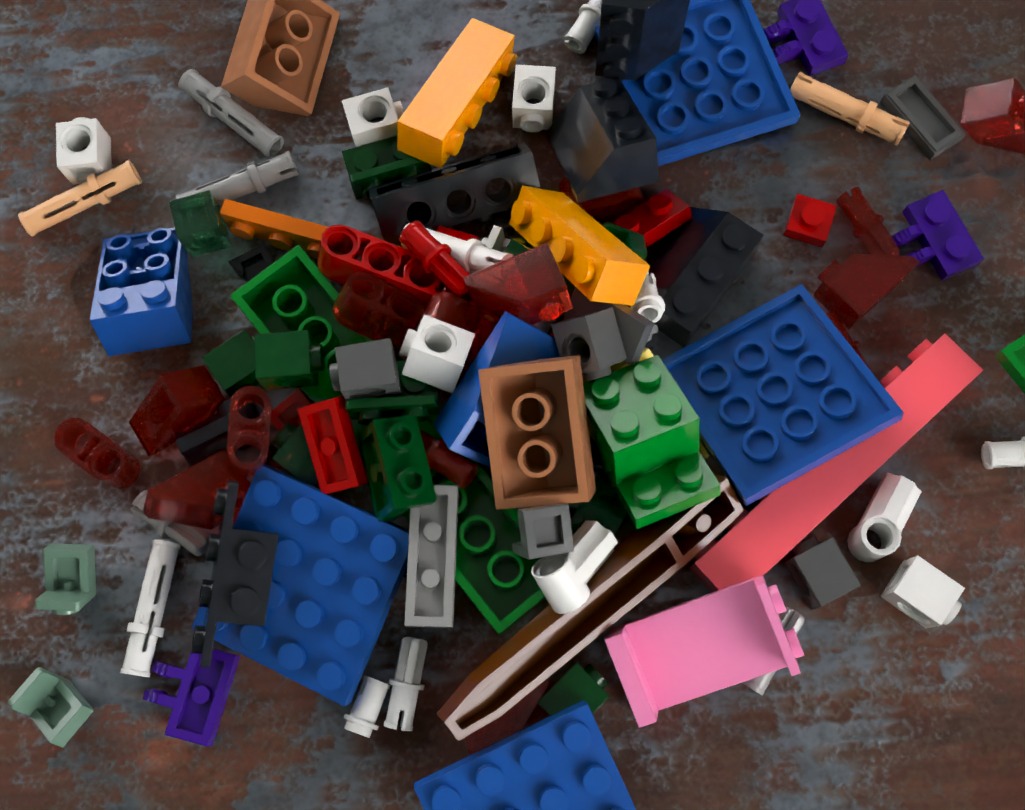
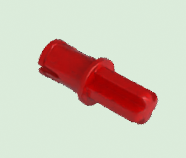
M413 221L404 228L400 234L402 237H399V241L419 259L426 273L433 272L457 296H463L471 289L475 282L474 278L450 255L452 250L448 244H441L420 221Z

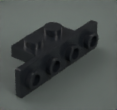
M227 479L225 489L217 488L213 515L221 516L218 534L210 533L206 561L214 563L211 580H202L198 607L206 608L204 626L195 625L191 653L199 654L200 667L210 668L217 622L256 626L265 625L279 534L277 532L232 527L239 482L233 479Z

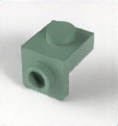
M51 543L43 549L46 591L35 599L36 609L52 610V613L56 615L77 613L97 595L94 545Z
M42 667L36 668L8 701L13 710L30 716L50 743L62 748L94 711L69 679Z

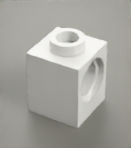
M516 65L512 102L513 128H521L527 132H539L550 128L553 123L556 67ZM530 99H538L541 102L531 104L526 101Z
M388 87L342 100L356 147L397 135V121L404 111L401 101H392ZM377 117L384 118L382 121L377 123L370 122L372 119Z
M79 117L69 122L56 123L57 168L73 185L86 182V176L96 173L100 175L112 169L111 137L96 118Z
M424 314L418 330L415 331L409 328L399 354L406 356L407 360L402 375L453 393L475 333Z
M917 555L902 562L880 597L923 627L931 628L941 626L942 624L947 625L956 617L962 606L957 600L965 588Z

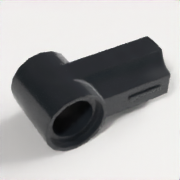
M242 394L230 398L218 406L216 409L217 413L175 433L178 448L189 466L194 468L231 449L242 450L252 447L268 437L269 432L252 395Z

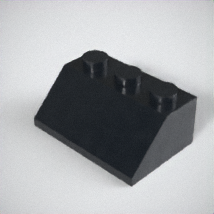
M602 0L595 76L605 78L619 77L621 81H635L677 53L680 49L690 0Z
M600 78L592 84L579 87L546 132L549 144L577 202L580 203L659 182L656 137L620 78Z
M690 207L693 218L667 234L646 261L650 265L648 276L651 273L655 275L658 295L665 302V311L660 320L655 322L654 325H657L659 331L682 347L687 345L754 256L764 236L730 212Z

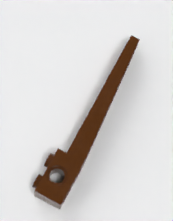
M713 472L721 485L720 496L633 531L614 548L611 556L587 583L590 589V596L581 607L566 614H558L553 611L550 605L547 606L470 673L437 712V716L451 734L460 741L505 714L680 570L744 512V509L728 479Z

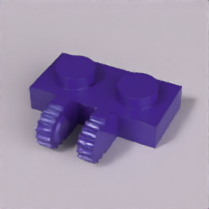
M789 0L780 3L777 14L781 21L763 30L769 44L788 38L791 40L786 44L778 46L773 51L778 65L800 58L808 75L811 76L845 64L848 53L820 0Z
M944 190L908 204L902 213L910 227L899 231L888 239L893 249L905 246L918 239L923 249L908 254L900 262L904 270H910L931 261L942 281L971 269L984 260Z
M213 649L210 668L200 667L199 654L190 653L186 668L159 661L154 662L152 671L156 672L157 675L182 680L177 696L153 688L151 690L145 689L142 698L151 703L173 708L164 735L207 747L213 746L240 660L239 655Z

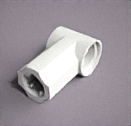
M891 473L883 475L860 522L849 533L847 540L848 548L854 557L863 562H875L897 550L902 539L901 532L922 492L917 488L915 482L902 475L898 476ZM867 530H872L878 534L881 539L880 549L870 545L867 540Z
M586 520L572 536L574 552L541 557L532 567L531 573L553 611L558 614L572 612L587 601L590 596V589L587 583L611 556L615 545L618 543L611 530L604 528L598 521Z

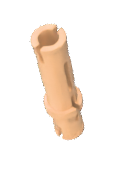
M802 72L798 73L790 88L793 98L848 122L856 127L855 131L861 134L866 131L885 139V141L895 146H898L910 124L909 121L877 108L878 103L870 101V103L856 99Z
M127 160L125 163L100 175L96 173L86 176V182L56 195L25 212H20L18 214L19 220L27 233L33 237L37 233L69 219L98 203L102 205L110 203L112 196L142 183L139 173L132 162ZM72 201H75V202H73V203H71V204H69V205H67V206H65V207H63V208H61V209H59V210H57V211H55V212H53V213H51V214H48V213H50V212H52V211H54V210H56V209H58V208H60V207H62V206H64V205H66V204H68V203H70V202H72Z

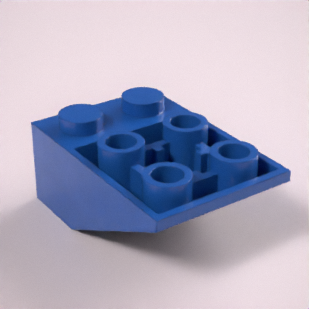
M184 227L157 228L149 232L131 235L119 234L112 238L103 239L90 322L107 355L114 356L191 343L194 314Z
M507 311L504 312L433 423L449 450L491 467L478 370L531 360L560 357L554 336Z

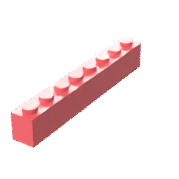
M945 333L933 344L926 338L907 356L913 363L904 371L895 366L879 381L903 411L901 421L759 499L761 502L750 512L743 507L744 512L727 527L729 532L718 542L713 539L694 556L697 561L689 567L690 571L711 593L760 575L764 576L972 382L983 369Z

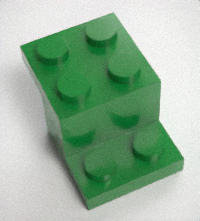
M659 355L614 371L605 377L583 383L587 416L596 431L599 462L636 529L720 496L721 485L699 452L700 418Z

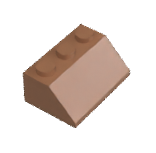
M247 0L221 88L255 107L304 116L311 115L340 13L321 0Z
M580 355L531 360L479 369L496 510L589 502L596 491Z

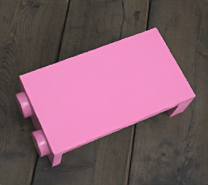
M760 575L608 630L605 643L639 728L657 722L659 710L786 667H788L791 676L801 673L796 658L805 655L795 629L787 631L784 629L779 614L787 610L776 584L768 587L764 576Z

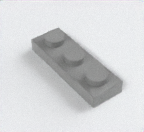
M434 485L437 500L432 505L410 508L404 622L406 627L453 628L458 486Z

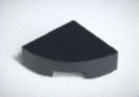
M263 244L228 262L236 274L248 282L275 261L266 244Z

